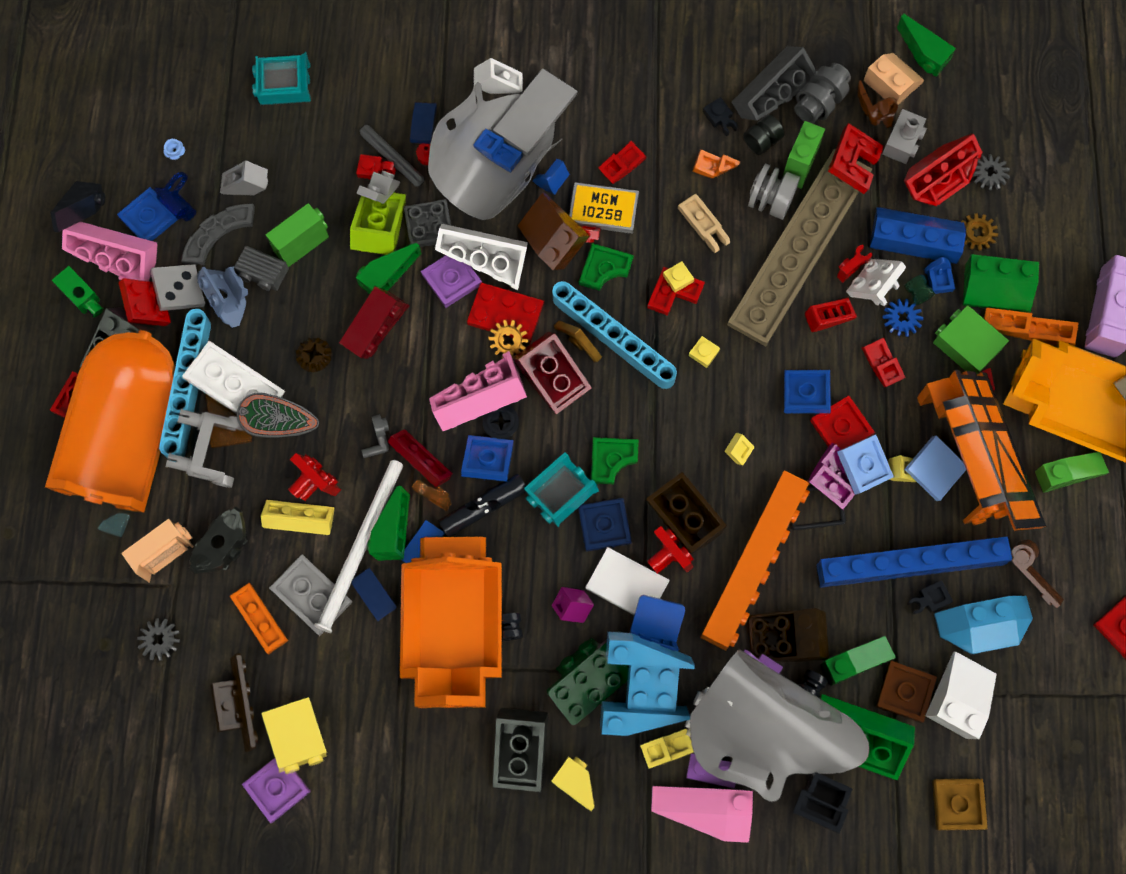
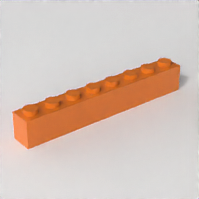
M785 470L783 471L700 638L725 651L729 645L734 647L739 637V634L736 633L739 624L745 625L750 615L746 610L749 604L754 605L760 594L756 590L760 583L765 584L770 574L767 568L770 563L775 564L780 554V551L776 549L780 542L783 544L786 542L790 531L786 529L790 522L795 523L800 513L797 507L800 502L805 503L810 491L806 490L809 482Z

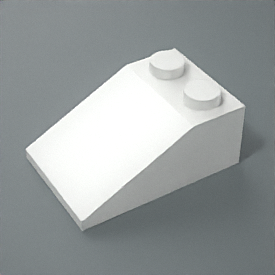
M954 651L925 716L966 739H980L989 718L996 673Z

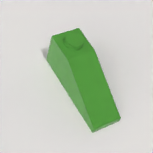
M1100 452L1063 458L1043 464L1035 471L1043 493L1109 473Z

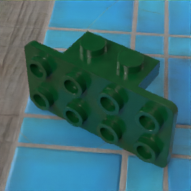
M591 638L583 642L579 649L571 656L565 657L556 668L562 677L547 690L548 696L572 725L579 723L599 706L602 701L606 700L628 681L629 665L607 663V639L602 644H599Z

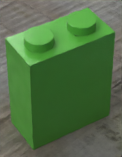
M804 121L783 174L784 176L786 172L800 176L797 186L802 189L815 160L825 132V128Z
M309 203L266 234L274 253L280 260L285 261L288 267L329 238L326 231L328 226L323 220V214L318 208L313 209Z
M967 305L963 311L958 309L950 317L952 322L948 326L943 324L936 331L937 338L933 343L962 369L979 374L1006 346L1009 340Z

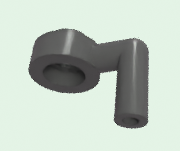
M380 414L371 416L379 445L362 449L363 458L386 453L389 450L385 431H389L386 417L381 418Z

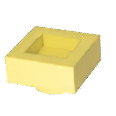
M683 262L663 272L664 278L674 293L694 282L693 276Z
M701 336L690 351L689 356L708 368L719 353L720 348Z
M736 433L725 452L736 464L744 465L754 446L743 434Z

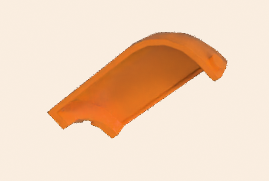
M139 330L138 333L127 332L111 335L99 342L86 356L78 372L46 481V488L68 496H82L84 501L102 505V502L116 506L118 509L144 513L161 452L159 445L175 372V365L170 352L158 340L154 339L151 333Z

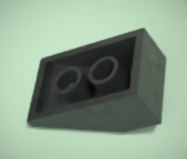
M500 708L496 718L493 787L541 792L548 712Z

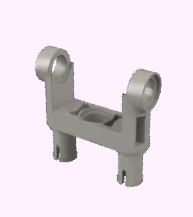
M181 409L177 423L198 427L197 430H199L193 457L187 458L169 453L165 467L186 471L188 476L232 488L233 477L225 475L224 472L204 468L203 463L213 426L231 431H244L240 427L237 417L229 416L228 418L208 412L199 414Z

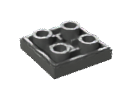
M446 199L404 206L410 245L414 243L419 244L420 247L436 245L441 224L451 226Z

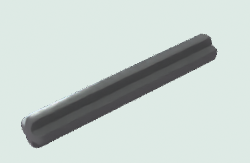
M364 125L360 129L361 136L388 161L394 162V167L412 184L418 187L424 182V177L369 125Z

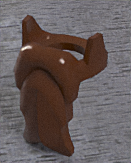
M860 80L858 83V98L865 115L869 117L870 123L877 126L882 121L887 128L891 127L894 115L898 109L896 100L889 97L873 106Z

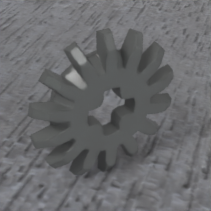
M992 154L988 155V160L982 155L980 157L982 161L978 160L976 172L973 174V176H977V179L974 181L975 184L980 181L982 183L981 188L988 185V190H992L993 185H995L997 190L1000 189L999 183L1005 186L1006 181L1003 178H1010L1008 174L1004 173L1009 172L1010 168H1002L1006 161L998 163L999 156L993 161ZM989 167H992L996 174L988 176V172L985 169L988 170Z
M156 618L154 626L148 621L149 629H140L141 632L145 633V636L137 637V640H144V643L140 644L138 649L145 647L146 649L142 655L146 656L150 653V660H153L154 656L157 655L158 660L161 661L162 654L164 653L169 658L171 655L168 651L172 649L176 652L178 649L173 646V643H180V639L174 638V635L179 634V630H171L175 626L174 623L166 626L167 619H164L162 624H159V618ZM155 634H163V644L160 645L157 643L154 645L153 642L155 639L153 638V636Z

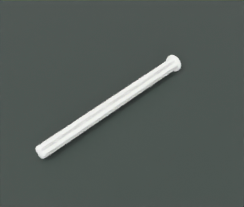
M390 461L318 623L314 624L316 628L322 631L332 633V624L366 551L371 530L385 508L403 468V464L399 461Z

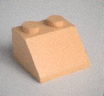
M894 53L883 54L868 67L864 82L883 99L891 97L896 100L897 104H900L924 82V79Z

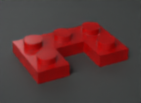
M848 123L842 131L828 172L862 194H865L870 188L874 175L856 164L858 156L875 165L879 161L884 146Z

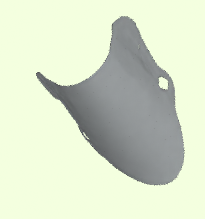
M479 82L474 85L470 96L455 109L448 112L437 124L430 145L428 172L438 190L453 205L470 216L487 220L495 217L522 192L530 182L541 159L562 138L552 145L555 130L554 123L528 156L522 153L523 157L511 173L492 162L474 147V143L485 129L493 132L496 125L522 94H512L484 101L482 87ZM454 118L456 128L448 130L446 122ZM531 173L530 179L527 182H525V179Z
M740 649L722 669L690 716L691 745L696 760L701 767L718 779L747 786L771 802L780 798L785 780L790 774H812L814 772L833 774L845 772L860 766L866 761L869 754V742L866 735L850 717ZM724 756L732 757L729 769L722 771L719 768L722 758ZM771 772L774 780L770 790H768L766 780Z

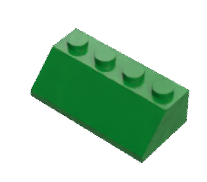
M822 694L821 700L850 717L862 729L868 739V757L858 767L898 780L914 746L915 726Z

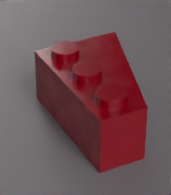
M375 286L339 343L360 358L368 359L372 357L377 351L378 345L410 305L391 292Z

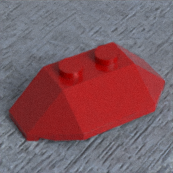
M969 134L940 146L909 168L904 182L913 200L938 206L970 183L978 159H980L983 153L974 134Z

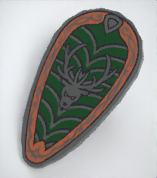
M252 393L246 396L240 402L237 409V421L240 427L246 433L255 437L281 438L300 436L315 430L319 425L318 419L304 407L267 393Z

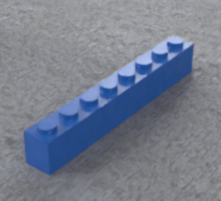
M1008 537L821 559L817 564L820 588L1002 566L1013 559Z

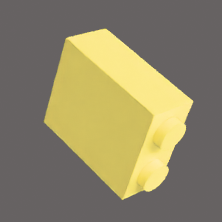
M309 697L262 713L280 773L284 771L285 774L296 772L300 769L299 766L307 763H309V766L321 763L324 757H327Z

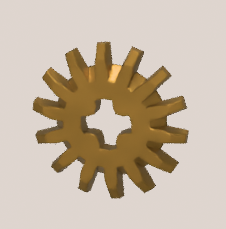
M978 213L974 215V219L968 215L966 216L968 222L961 221L965 224L966 230L965 238L967 240H965L964 245L971 242V250H973L975 245H977L979 251L982 250V245L989 249L990 246L987 242L992 244L996 242L992 237H998V233H993V230L997 229V225L991 227L990 224L993 220L990 219L987 222L985 220L987 215L983 214L982 219L978 218ZM974 228L977 230L978 228H981V233L984 236L982 237L979 235L978 237H975L974 231L972 229Z
M503 320L504 326L496 323L495 325L498 327V330L491 329L490 331L495 334L494 337H489V340H494L495 342L490 347L491 349L497 347L496 355L500 352L505 354L509 351L513 358L514 353H520V348L523 350L526 348L522 343H528L529 339L522 338V336L527 334V331H519L523 326L522 324H519L517 328L514 327L515 320L511 321V325H508L507 320ZM504 334L507 336L512 334L514 336L512 339L514 341L513 345L511 343L507 345L504 343Z

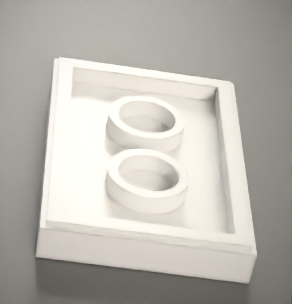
M607 547L585 589L634 615L639 597L647 595L660 599L669 583V579Z

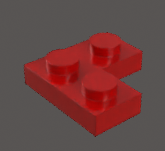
M663 267L647 308L668 316L676 297L697 304L705 282L694 278L693 283L674 293L663 276V272L669 268Z

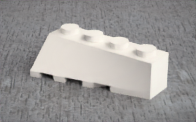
M441 224L435 250L518 290L528 242Z

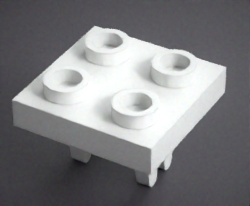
M871 259L865 264L861 273L852 281L851 286L846 292L850 297L870 299L876 305L881 304L885 306L887 301L884 296L892 287L896 290L899 288L900 285L897 279L906 269V266L902 261Z

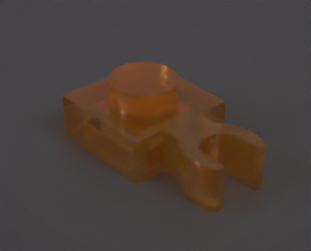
M416 480L412 486L414 491L423 495L427 500L445 511L450 507L449 494L438 487L435 490L419 480Z

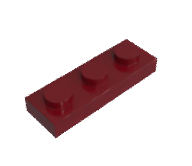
M405 429L392 435L388 440V443L395 451L400 453L412 467L416 468L435 487L447 482L453 475Z

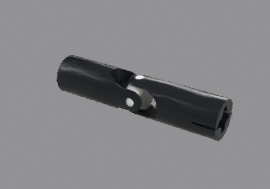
M516 474L509 478L507 482L500 483L476 499L442 517L438 522L446 536L451 537L526 493L524 490L526 486L521 477Z

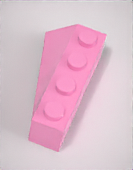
M78 222L63 230L62 249L87 263L91 261L104 272L110 271L119 276L118 279L120 280L127 278L149 281L151 277L150 270L156 264L157 242L84 222Z

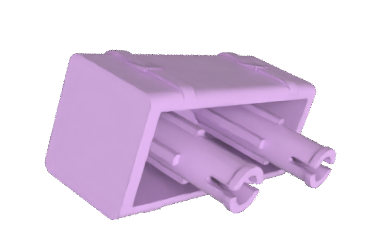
M1115 255L1101 267L1084 346L1087 350L1110 357H1118L1126 351V257Z

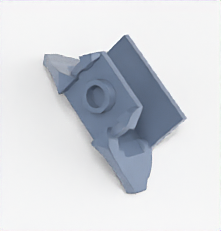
M234 266L225 269V272L202 267L197 275V282L211 307H213L217 316L231 328L240 326L246 306L245 296L248 295V289L244 288L241 277L237 276L234 271ZM219 290L226 292L227 298L224 299Z

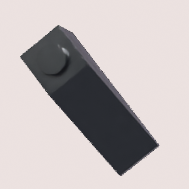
M75 181L51 211L54 232H60L98 212L105 203V194L102 193L101 184Z

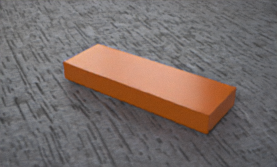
M250 583L230 595V598L267 654H270L288 641Z

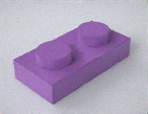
M695 754L690 755L687 779L732 789L735 788L736 783L718 779L706 772L696 760ZM721 760L719 768L722 771L728 770L731 762Z

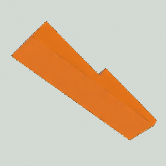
M986 308L984 318L1003 335L1030 341L1036 339L1056 346L1059 340L1073 346L1076 343L1079 324L1077 322L1032 317V313Z

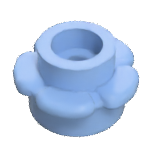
M169 139L164 144V155L172 160L179 159L185 152L183 143L177 139Z

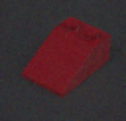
M545 333L513 357V360L524 376L555 414H558L592 388L555 333Z

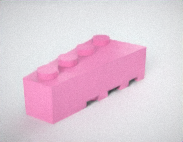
M509 351L502 355V360L496 363L491 361L486 364V369L476 375L471 373L466 376V379L460 385L454 383L429 398L432 412L442 431L454 428L457 425L527 397L519 371Z

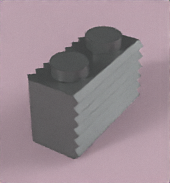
M245 246L234 266L238 276L243 281L248 283L254 281L258 283L259 287L270 291V289L277 291L289 269L285 261L249 246Z

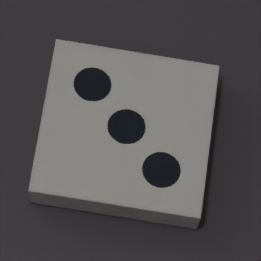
M196 265L151 268L150 273L160 311L204 307L205 300L202 289L197 282L198 273Z

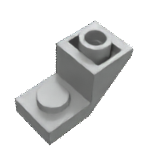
M382 170L381 174L373 172L368 187L359 186L357 194L384 204L399 187L400 181L394 180L395 175Z

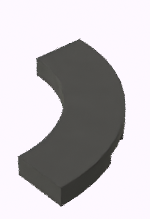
M254 204L231 206L204 220L193 236H190L184 248L181 262L186 265H205L210 249L223 235L238 228L253 227Z

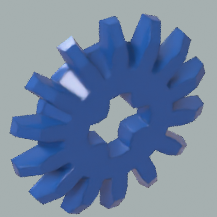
M900 299L896 300L898 305L890 302L889 305L892 309L886 307L884 311L889 313L883 315V319L889 320L884 324L885 327L891 325L892 328L889 332L892 333L894 330H897V336H900L901 332H905V336L908 337L909 330L915 334L917 332L915 326L918 328L922 326L917 320H923V317L916 315L921 313V309L913 310L916 303L909 307L908 299H905L904 305H902ZM898 313H907V319L909 321L907 322L903 320L902 322H900L898 320L900 317Z

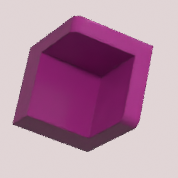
M561 587L551 606L561 620L584 623L594 604L584 590Z

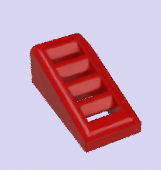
M849 298L813 305L805 312L806 320L812 332L824 330L857 318ZM841 306L843 307L846 315H843L840 309Z

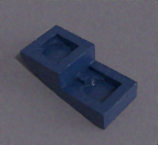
M415 102L410 143L431 144L437 111L435 103Z
M367 568L353 578L352 585L377 621L397 608L370 568Z

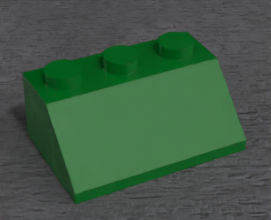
M972 254L965 264L963 306L968 305L1030 313L1038 286L1039 262Z

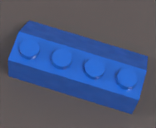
M877 207L870 248L933 260L944 257L951 263L957 264L963 254L966 236L965 224L958 221Z

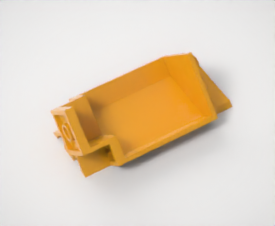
M1032 339L1028 349H1023L1021 354L1022 361L1016 368L1010 384L1012 387L1003 405L1028 414L1029 424L1126 462V401L1113 384L1126 375V366L1060 340L1056 347Z

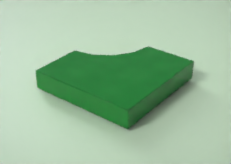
M592 243L579 285L600 291L602 286L612 278H627L634 255Z
M593 437L591 480L593 479L596 484L614 485L615 477L622 468L638 463L639 440Z

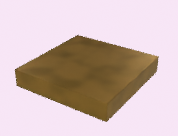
M983 779L932 780L936 830L988 829Z

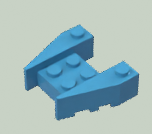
M608 632L606 645L607 663L629 665L626 703L602 701L601 733L603 735L628 736L690 720L687 706H676L679 669H694L695 665L692 658L678 651L662 647L653 641L650 642L642 639L633 633Z

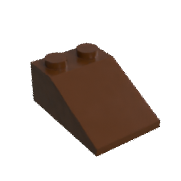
M542 192L518 224L519 229L536 254L552 270L565 269L590 237L545 192Z

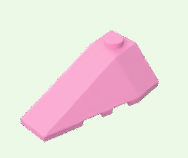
M652 786L651 811L722 841L749 843L753 791Z

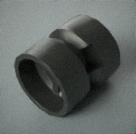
M766 115L757 122L758 126H752L743 134L745 143L756 155L763 154L771 147V144H776L785 135L781 124L772 115Z

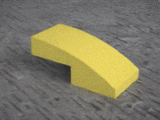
M687 729L640 745L649 769L694 753L691 738L686 735Z

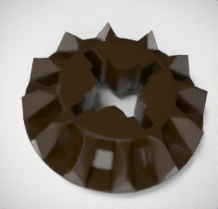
M318 337L308 338L305 342H300V346L296 350V360L299 366L308 372L323 370L329 365L332 358L330 346L326 341ZM316 347V351L320 355L314 356L311 361V357L307 353L313 352V349Z

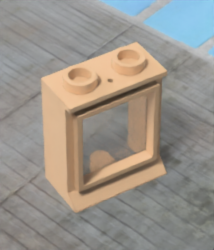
M167 519L121 554L134 572L150 583L152 574H156L188 550L187 547L193 548L194 546L190 542L192 536L187 529L182 527L179 522L175 524L170 519Z

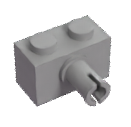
M902 109L882 155L904 164L907 163L909 157L914 158L919 148L916 145L917 139L922 140L927 128L923 127L926 118Z

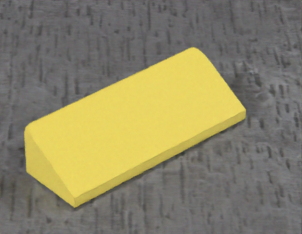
M266 500L261 513V523L263 528L330 535L334 507Z

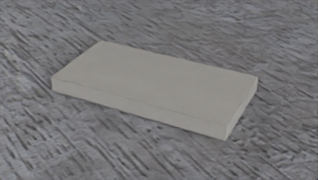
M542 69L496 125L493 133L502 137L505 142L528 156L576 97L577 90L545 69Z

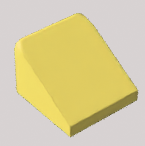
M901 455L890 458L889 466L894 477L889 480L916 482L904 470L913 458Z

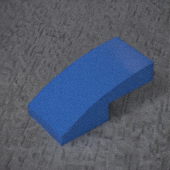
M487 129L482 132L474 143V147L480 153L510 173L523 157L522 152L507 145L502 137Z

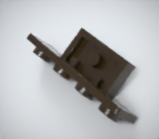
M238 653L230 658L233 680L212 683L210 686L217 731L224 732L241 729L245 752H250L256 748L255 744L258 743V736L252 726L254 711L252 706H249L250 687L248 683H245L244 677L246 662L241 658V653Z

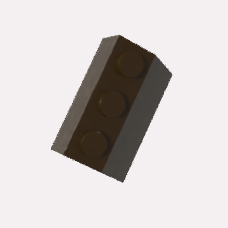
M683 472L646 498V501L690 554L716 539L727 526Z

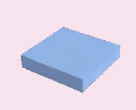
M877 435L870 436L837 452L855 495L894 477Z
M936 435L930 438L904 470L936 501H941L966 471L964 462Z

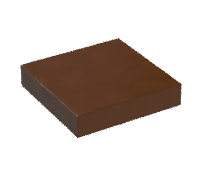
M889 661L876 707L919 723H924L937 677L900 663Z

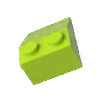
M393 193L384 204L361 196L350 228V249L383 255L395 252L406 194Z

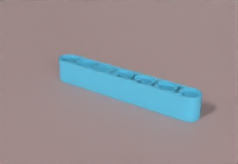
M561 281L554 285L552 290L553 302L559 309L660 388L668 389L674 385L677 371L673 364L569 283ZM565 292L568 296L561 298L557 294ZM582 305L585 307V309L582 311H577L574 309V307ZM593 319H600L602 323L596 325L591 321ZM611 332H616L619 334V336L617 338H611L608 334ZM633 345L637 350L629 352L625 348ZM651 359L654 364L650 366L645 365L643 360ZM666 372L672 377L670 379H663L660 374Z
M198 308L190 310L186 315L159 445L161 453L167 459L169 448L177 445V449L171 454L184 457L187 450L191 425L177 423L180 410H177V407L180 403L186 402L183 410L194 412L198 388L191 383L188 387L181 388L182 384L187 382L182 378V375L188 369L186 364L191 360H195L208 343L211 329L210 320ZM198 319H203L200 324L194 325ZM193 340H199L196 345L190 346ZM181 424V428L178 431H173L175 425Z

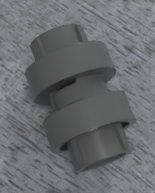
M832 63L829 67L821 66L813 74L810 82L801 88L796 95L798 103L794 107L800 119L812 124L816 120L827 119L835 109V104L840 103L849 93L848 83L851 80V75L844 66L838 63Z

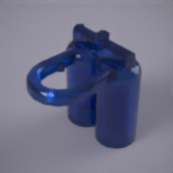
M179 172L170 179L164 189L155 188L154 190L157 193L158 201L177 219L183 218L185 221H189L195 216L196 210L178 193L188 178L187 174ZM182 177L181 181L177 184L173 191H170V188L174 185L175 181Z

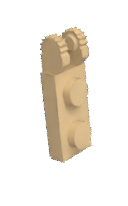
M694 194L678 205L679 211L702 240L706 241L707 246L712 252L716 253L720 250L717 242L712 237L713 234L716 233L724 245L730 243L729 237L721 228L722 225L697 194Z

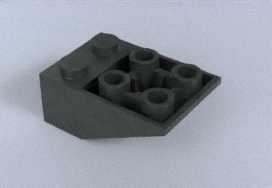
M121 307L106 308L80 367L91 350L99 342L111 335L127 332L138 333L139 330L151 333L153 337L156 329L148 324L128 322L126 312Z

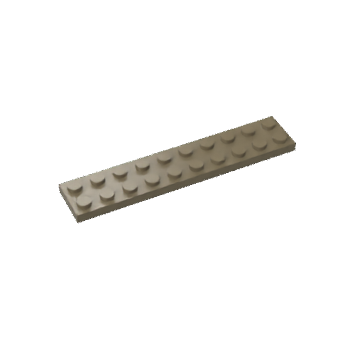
M836 149L829 156L728 321L727 325L764 346H767L859 193L858 190L828 172ZM859 161L856 162V164L871 173L872 168Z

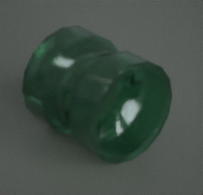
M923 274L914 277L904 285L907 292L912 293V300L915 305H920L935 295L933 289L926 285L927 280Z

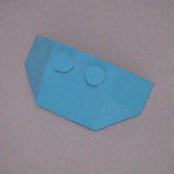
M1007 596L965 604L934 614L940 637L970 654L1018 646L1033 619L1027 596Z

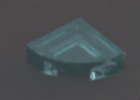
M124 513L116 514L107 520L105 519L98 529L122 538L130 516Z

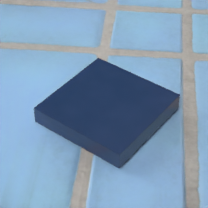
M623 498L583 504L578 507L586 552L632 543Z

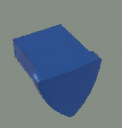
M556 159L545 174L536 175L532 181L540 188L555 195L570 174L564 162Z
M941 257L924 269L925 274L928 276L931 294L954 291L955 285L951 271V262L947 258Z

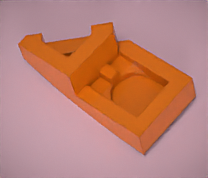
M700 150L693 172L715 178L736 168L740 161L724 154L720 158Z

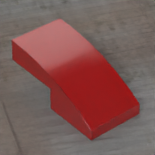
M630 141L617 155L612 154L598 169L614 184L634 170L647 157Z
M880 338L862 347L870 366L884 387L906 378L897 358H893L884 338Z

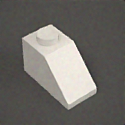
M492 58L474 67V85L479 82L482 91L489 94L523 92L521 72Z

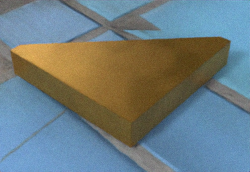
M558 321L554 325L557 331L568 334L570 336L568 340L578 349H584L594 362H598L602 358L580 328L562 321Z

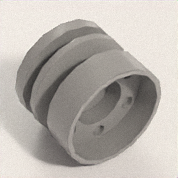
M765 163L752 185L748 207L754 209L757 201L760 200L761 203L758 211L762 212L765 206L770 204V215L783 220L797 189L800 176L786 172L782 180L777 179L779 168H775L772 175L769 176L771 165Z

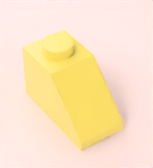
M568 757L551 782L589 811H592L594 809L589 772L585 769L587 764L577 757L574 760Z

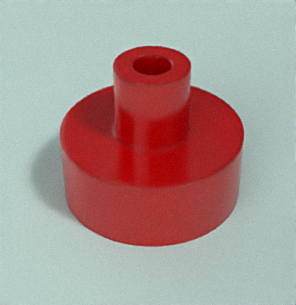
M422 143L416 150L417 159L421 164L428 166L431 144Z

